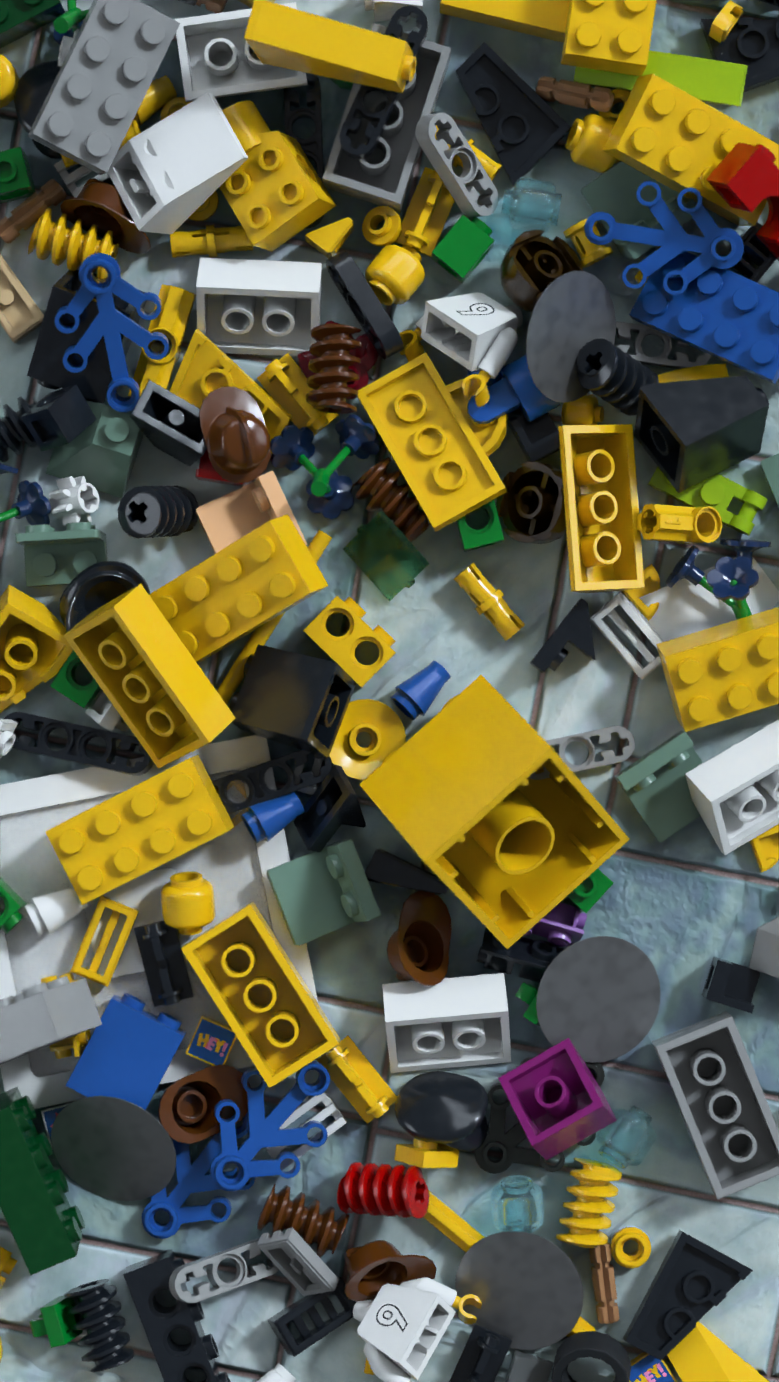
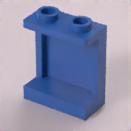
M124 993L122 997L114 995L101 1017L102 1025L95 1028L65 1086L86 1097H115L131 1102L146 1110L187 1032L180 1028L182 1022L177 1018L164 1012H160L156 1016L144 1010L146 1003L128 993Z

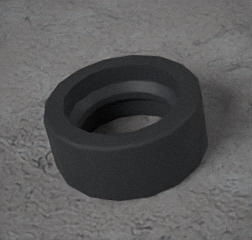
M595 1331L578 1332L566 1338L556 1351L551 1377L552 1382H577L569 1375L567 1371L568 1364L578 1358L586 1357L600 1359L609 1364L616 1374L613 1382H629L631 1363L629 1355L622 1344L608 1334Z

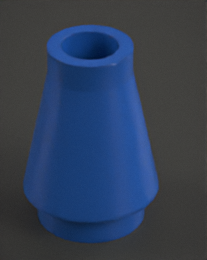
M433 660L426 668L396 686L395 690L397 692L391 697V700L408 718L415 720L419 715L424 716L436 696L451 676L443 666Z
M291 792L284 796L248 806L249 811L242 814L241 818L256 843L264 839L269 842L297 816L303 814L305 810L296 793Z

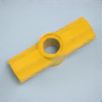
M161 285L158 295L162 303L161 312L157 318L150 321L148 331L151 333L160 332L166 335L172 343V350L166 357L154 360L149 358L142 348L133 377L140 387V395L149 380L166 390L168 389L175 363L181 354V343L196 294L175 286ZM153 340V341H151V342L149 343L150 349H151V346H152L153 342L156 341V340Z

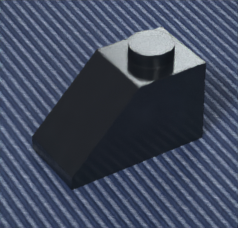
M149 380L130 417L153 446L189 467L202 457L207 449L200 427V409Z

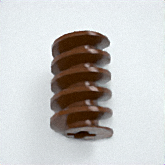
M324 324L311 330V337L317 342L310 346L309 351L316 358L308 363V367L315 374L307 378V384L314 390L306 394V401L313 405L314 409L325 413L337 414L357 412V407L346 403V399L358 396V391L347 387V382L359 380L360 377L359 374L349 371L348 368L349 366L361 364L360 358L350 355V350L362 348L361 342L351 339V334L359 333L361 329L342 324Z
M388 457L370 468L352 487L361 485L356 494L358 500L372 497L366 508L369 512L382 509L377 519L380 525L393 521L388 531L391 537L401 533L404 534L399 543V547L404 549L422 535L431 524L423 510L418 508L419 503L415 496L411 498L407 496L410 491L408 484L405 483L398 486L397 481L401 476L400 470L391 473L386 472L391 462V459Z
M274 1184L259 1216L257 1230L261 1231L268 1223H273L272 1235L274 1231L294 1228L309 1246L313 1243L317 1244V1255L321 1258L328 1250H331L333 1255L350 1216L344 1213L335 1221L334 1207L329 1206L320 1214L319 1200L315 1199L305 1207V1193L300 1192L293 1200H290V1186L286 1185L278 1193H275Z

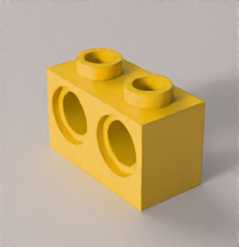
M336 596L303 631L363 688L396 654L391 648L396 641L379 625L372 630L361 619L366 612L350 596L345 601ZM336 613L344 614L350 621L348 632L340 637L331 635L326 627L329 617ZM363 642H372L379 649V657L371 665H363L356 659V648Z

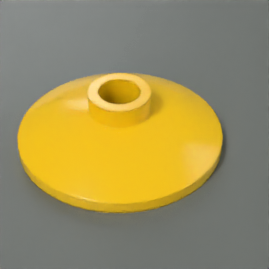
M359 699L349 702L329 754L332 764L340 765L348 777L365 780L382 764L383 760L391 752L399 749L406 743L403 723L396 712L382 702L372 699ZM360 732H366L370 736L371 741L367 747H360L356 742L357 735Z

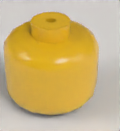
M587 393L580 399L563 403L561 412L562 424L597 425V422H603L604 408L599 406L598 398L595 395Z

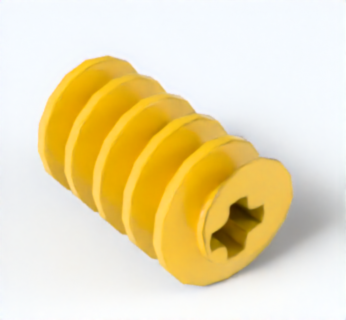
M47 207L34 227L28 246V255L36 248L37 258L45 260L51 254L52 263L57 266L61 265L67 258V268L74 272L86 257L95 253H104L116 260L119 243L117 245L113 244V231L108 230L102 239L97 238L98 226L94 224L86 234L83 233L81 219H77L71 228L67 227V214L64 213L55 223L52 221V209ZM96 267L92 271L94 273L97 270L98 279H104L108 276L107 270L103 267Z
M573 1158L583 1165L582 1169L570 1170L569 1173L580 1181L579 1185L566 1187V1191L574 1195L576 1200L563 1202L562 1206L572 1212V1217L559 1218V1223L569 1228L568 1233L556 1234L555 1238L575 1246L596 1248V1245H604L608 1241V1236L599 1229H608L612 1223L602 1213H611L615 1210V1204L606 1197H615L619 1191L609 1181L620 1180L622 1172L600 1161Z

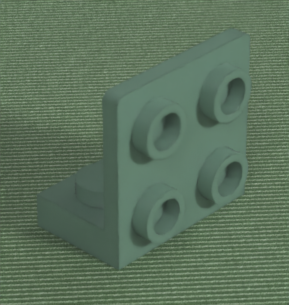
M619 161L581 189V194L594 213L606 212L612 215L617 223L664 230L650 209L642 205L636 197L637 189L641 183L653 181L659 185L662 199L681 226L693 219L690 213L683 212L678 207V192L622 161ZM645 186L641 190V198L646 202L655 200L657 196L656 189L652 186ZM682 197L684 207L691 209L696 206L692 198ZM599 220L604 229L606 230V232L608 233V223L603 220ZM617 239L612 240L624 258L633 260L654 247V245Z
M91 522L67 523V531H55V527H50V525L25 526V533L15 534L16 543L24 546L26 586L69 585L87 567L99 562L108 561L106 534L96 529L95 525H91Z
M686 731L678 732L614 776L659 842H663L701 816L692 801L685 774L703 762L693 749L694 743Z
M352 839L334 842L325 846L321 852L312 851L271 868L266 872L292 942L296 946L305 944L354 922H367L381 916Z

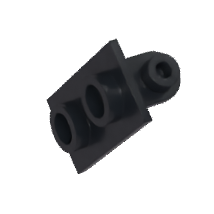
M164 920L134 928L154 1007L160 1005L168 1006L181 1002L180 1000L194 997L177 929L166 925Z
M485 928L477 962L483 963V968L510 975L514 963L521 964L519 977L540 983L550 963L564 948L554 946L544 940L536 941L521 937L507 950Z
M475 1323L449 1382H494L512 1340Z

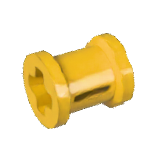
M588 218L563 232L566 238H571L581 258L582 268L589 267L613 253L611 246L596 245L588 240L584 230ZM595 222L593 225V232L595 235L601 237L596 227L597 222Z

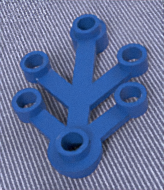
M653 181L641 183L637 189L636 197L642 205L650 209L664 230L617 223L613 216L606 212H596L589 216L584 227L586 237L596 245H605L613 239L660 246L659 249L638 264H630L624 269L622 273L623 282L626 286L633 289L643 286L649 275L684 250L702 253L682 270H673L664 276L663 287L671 295L682 294L686 290L688 283L712 266L718 269H728L735 266L742 258L744 252L741 236L733 229L719 228L702 204L701 193L695 188L683 189L677 197V204L683 212L691 214L705 237L687 234L662 199L659 185ZM645 186L654 187L657 191L655 200L651 202L644 201L641 198V190ZM692 192L697 196L698 202L694 208L689 209L683 206L682 196L685 193ZM599 220H603L609 225L608 233L602 237L595 235L593 232V225ZM721 240H726L731 245V252L724 257L719 256L715 251L716 244ZM632 268L640 269L643 274V278L638 284H631L626 278L627 272ZM679 275L682 277L683 286L680 290L673 291L668 288L667 280L670 276Z
M95 253L86 257L81 263L79 279L82 285L69 304L58 309L55 316V326L60 332L66 334L73 333L79 326L81 313L96 296L99 313L77 344L65 350L63 365L72 373L83 371L87 366L88 356L104 336L113 380L108 386L107 401L114 410L129 412L134 409L140 397V387L134 379L129 377L121 334L142 347L146 355L154 360L162 359L167 355L169 340L163 333H151L115 308L113 294L136 307L138 315L144 320L157 318L161 312L162 303L156 294L151 292L142 293L123 280L119 264L113 257L104 253ZM96 267H103L107 270L108 276L104 279H97L92 271ZM146 300H151L156 304L157 308L153 312H145L141 304ZM71 314L75 318V323L66 326L61 323L60 316ZM153 340H159L164 344V349L155 352L150 349L149 343ZM73 353L80 354L83 362L79 365L71 364L68 356ZM120 386H127L131 389L132 393L128 397H121L117 394L116 389Z
M312 1061L296 1072V1083L266 1117L264 1108L266 1082L261 1076V1084L257 1088H250L247 1085L248 1078L251 1075L261 1076L257 1068H250L243 1073L241 1083L247 1092L249 1137L239 1148L237 1147L235 1123L240 1117V1110L237 1104L230 1099L220 1100L216 1104L214 1115L220 1123L221 1152L211 1162L210 1176L218 1188L224 1191H236L244 1187L251 1177L280 1175L283 1178H292L300 1171L299 1159L294 1153L289 1151L281 1152L277 1155L276 1159L252 1160L261 1148L307 1144L310 1147H320L326 1142L327 1130L319 1121H309L303 1127L279 1129L308 1095L318 1096L327 1090L330 1084V1075L321 1063ZM310 1070H316L319 1075L317 1081L312 1084L306 1083L304 1080L305 1074ZM224 1106L234 1108V1114L229 1119L220 1117V1110ZM314 1127L320 1128V1138L314 1141L309 1140L307 1137L308 1131ZM284 1159H293L294 1167L290 1171H282L280 1169V1164ZM228 1163L237 1165V1172L232 1176L223 1174V1168Z
M248 1112L243 1118V1124L235 1127L237 1139L243 1137L249 1131ZM220 1133L212 1137L193 1164L191 1162L189 1144L172 1139L176 1152L178 1184L168 1197L165 1187L157 1194L151 1196V1201L145 1206L142 1212V1225L149 1235L165 1239L173 1236L179 1230L180 1225L184 1223L205 1220L221 1223L229 1218L232 1210L231 1203L223 1196H216L205 1205L181 1207L191 1193L220 1189L214 1184L210 1174H206L214 1157L221 1152ZM237 1166L233 1171H225L223 1174L226 1176L234 1175L237 1172ZM251 1177L250 1182L246 1183V1185L239 1190H247L251 1188L255 1182L256 1177ZM218 1202L226 1206L227 1211L223 1216H216L212 1212L211 1207L214 1203ZM160 1210L166 1211L170 1216V1221L166 1224L158 1223L155 1219V1213Z

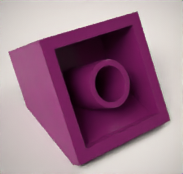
M569 1038L498 1078L531 1146L546 1161L617 1121L600 1086Z

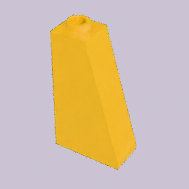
M254 0L244 39L262 64L399 93L404 92L406 81H412L416 70L417 59L413 56V52L405 40L266 0Z
M441 0L440 13L564 43L570 0Z

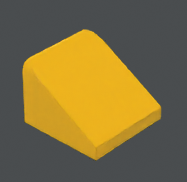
M346 217L305 234L306 242L329 259L338 252L354 231L353 220Z

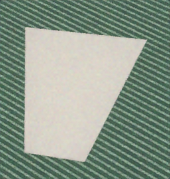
M754 558L752 559V569L757 571L759 581L756 586L750 588V593L746 598L752 615L773 609L779 601L778 589ZM715 566L703 570V572L705 573L703 577L706 578L707 573L710 570L715 569ZM685 578L677 581L672 588L666 586L640 597L647 607L656 602L659 603L656 613L649 621L630 601L664 642L737 620L729 605L722 600H718L700 584L695 586Z

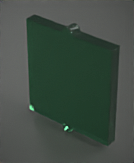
M380 511L367 525L362 524L358 527V534L343 548L389 601L405 587L410 588L415 584L414 578L430 564L383 511Z

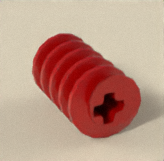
M353 1162L349 1166L347 1174L338 1185L337 1204L345 1214L355 1212L359 1215L369 1213L373 1216L383 1214L387 1217L398 1215L401 1218L412 1216L415 1219H419L427 1213L429 1191L424 1181L422 1170L417 1166H410L407 1169L404 1165H396L392 1168L389 1164H381L378 1168L375 1163H367L363 1166L361 1162Z

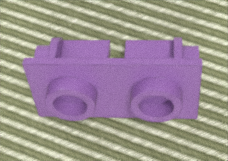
M560 902L523 936L535 934L546 937L547 941L553 945L569 947L581 940L584 934L583 928L587 914L580 912L579 907Z

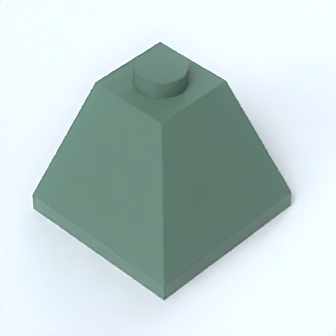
M87 401L96 420L69 444L53 448L46 474L58 478L85 476L86 483L92 484L97 491L123 498L144 433L131 419V413L118 412L110 406Z

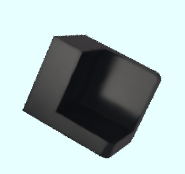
M549 413L530 423L524 415L509 419L507 424L528 462H539L560 450L559 430H557Z
M713 957L702 996L707 1000L752 1013L755 1005L751 1002L760 973L749 967Z

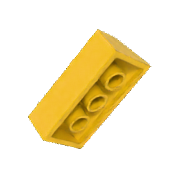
M632 424L559 426L571 592H614L644 588L641 532L637 530L639 504ZM575 491H576V493H577V495H578L577 508H576V500H575Z

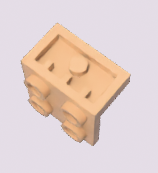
M273 470L257 477L254 482L199 506L195 511L215 554L269 520L287 514L305 545H308Z

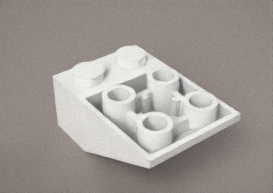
M207 92L128 140L117 152L108 170V174L139 231L172 235L248 159V156L213 93Z

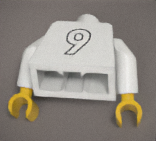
M479 292L426 301L424 315L415 323L417 328L414 331L405 330L399 333L404 345V349L400 351V354H405L408 362L424 354V349L420 342L423 339L471 372L479 370L478 374L469 375L463 380L462 390L465 400H468L471 394L476 392L475 401L477 406H484L490 399L487 382L490 378H496L516 347L518 341L516 330L522 325V312L516 305L504 307L484 293Z
M422 1277L402 1282L400 1285L387 1283L380 1288L374 1301L371 1299L357 1301L353 1308V1317L361 1322L357 1329V1334L366 1342L364 1354L373 1373L383 1382H410L411 1377L418 1380L456 1313L451 1307L458 1310V1317L462 1322L474 1324L477 1318L472 1314L466 1313L463 1307L473 1305L481 1309L482 1303L479 1297L468 1294L461 1298L457 1296L456 1290L431 1278Z

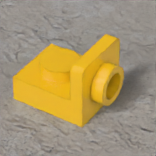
M414 1138L413 1144H396L394 1160L420 1168H457L459 1150L442 1143L426 1142Z

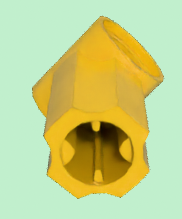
M645 504L642 512L637 515V530L641 532L644 540L670 541L679 544L711 543L717 540L721 534L722 519L719 512L710 506L685 507Z

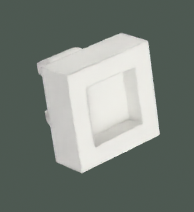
M100 689L85 713L111 732L114 727L121 731H127L129 727L120 720V714L102 689Z

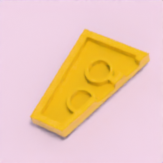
M199 329L194 331L170 392L200 409L203 400L211 391L220 387H237L247 391L256 400L262 411L264 422L270 435V441L274 437L281 435L283 428L289 425L292 415Z

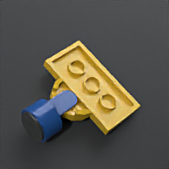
M427 352L358 390L357 397L374 427H376L378 434L435 532L507 492L506 487L488 458L500 447L506 435L507 414L519 408L530 423L560 406V402L547 398L536 387L530 375L526 355L500 370L503 379L489 387L487 386L490 399L481 407H478L476 404V392L472 393L468 400H465L462 390L464 379L445 385Z

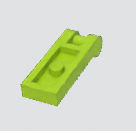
M657 466L648 483L649 486L689 507L710 506L715 508L721 516L722 524L747 536L751 534L755 526L752 521L757 511H762L768 501L761 494L747 489L720 474H716L678 493ZM732 498L743 502L738 515L727 510Z

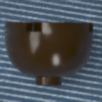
M542 230L525 231L517 237L508 247L500 266L501 285L506 295L517 306L527 312H533L540 296L555 279L568 272L583 271L582 264L575 251L557 236L553 241L541 236L545 232Z
M524 462L520 464L522 467L518 468L515 472H509L504 477L502 482L507 492L497 497V513L499 517H503L504 524L507 529L503 528L504 531L516 541L524 543L546 544L561 538L566 533L562 471L546 463ZM575 491V500H576V508H577L578 495H577V493H576V491Z

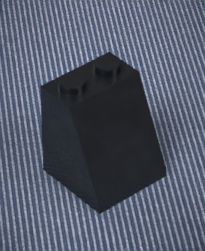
M78 268L74 272L69 270L52 287L27 376L37 379L41 386L54 390L76 384L87 401L103 404L107 400L108 386L113 381L104 336L88 356V363L83 371L72 373L63 365L65 350L77 344L99 313L96 296L81 313L79 326L73 333L66 334L60 332L54 322L58 309L67 306L82 285L79 279L80 268ZM93 273L94 277L98 279L97 274ZM113 294L115 308L138 324L141 317L138 315L136 307ZM146 301L141 304L142 309H144ZM63 314L60 316V321L62 324L70 326L75 323V318L71 314ZM121 334L126 358L132 341ZM73 353L68 356L71 364L79 365L83 362L80 354Z
M747 376L646 384L640 387L634 436L676 491L680 493L760 452L769 402L763 390L758 387L755 388Z
M258 645L255 654H251L245 663V680L241 690L234 694L230 702L229 709L236 718L232 723L241 730L328 759L356 682L335 662Z

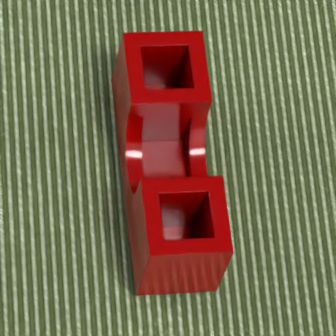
M738 142L706 180L731 208L753 212L759 203L766 198L769 206L768 218L756 233V236L779 261V169L774 164L776 158L770 150L761 144L754 146Z

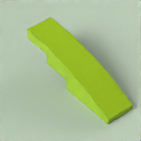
M649 50L647 67L642 76L655 74L705 103L741 107L748 66ZM576 67L573 82L631 92L639 76Z

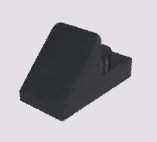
M582 598L577 601L531 660L530 664L541 673H544L548 667L553 671L559 667L569 654V651L563 648L567 642L590 660H595L588 603Z
M340 765L333 766L305 804V812L297 816L293 821L307 850L321 852L341 824L366 827L357 795Z

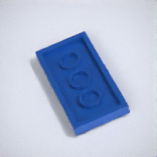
M685 250L649 275L629 314L633 320L776 384L779 378V292L728 269H718L712 266L688 283L686 290L682 294L671 295L663 287L664 276L670 271L682 270L698 257ZM679 275L670 276L667 280L668 288L673 291L680 290L683 286L682 277Z

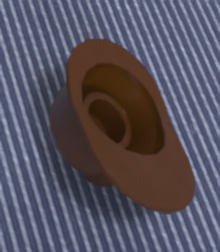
M94 178L89 179L77 198L66 199L60 206L61 212L67 214V220L74 224L77 219H81L82 229L86 231L93 224L98 226L97 235L102 238L108 230L113 231V244L117 245L119 243V247L128 252L144 254L151 248L149 238L145 232L138 230L116 187L112 184Z
M220 387L211 391L203 400L199 412L200 427L211 464L223 479L233 483H248L265 471L271 457L270 435L266 428L262 411L256 400L247 391L237 387Z
M417 891L411 894L403 904L399 927L392 934L387 944L388 960L396 971L398 980H414L424 986H434L442 982L447 974L451 939V917L446 904L434 893Z
M219 1064L190 1074L169 1086L160 1099L158 1110L160 1123L166 1129L169 1136L177 1142L191 1144L220 1133V1123L214 1115V1108L223 1099L233 1100L240 1110V1117L235 1125L240 1122L248 1112L247 1092L241 1083L243 1073L232 1066ZM224 1106L220 1110V1117L223 1119H229L234 1114V1108L231 1106Z
M376 1240L364 1246L350 1248L345 1252L349 1280L346 1283L344 1292L348 1299L353 1301L375 1299L383 1285L387 1283L400 1285L402 1282L422 1277L434 1279L437 1268L433 1260L425 1256L402 1255L390 1242Z

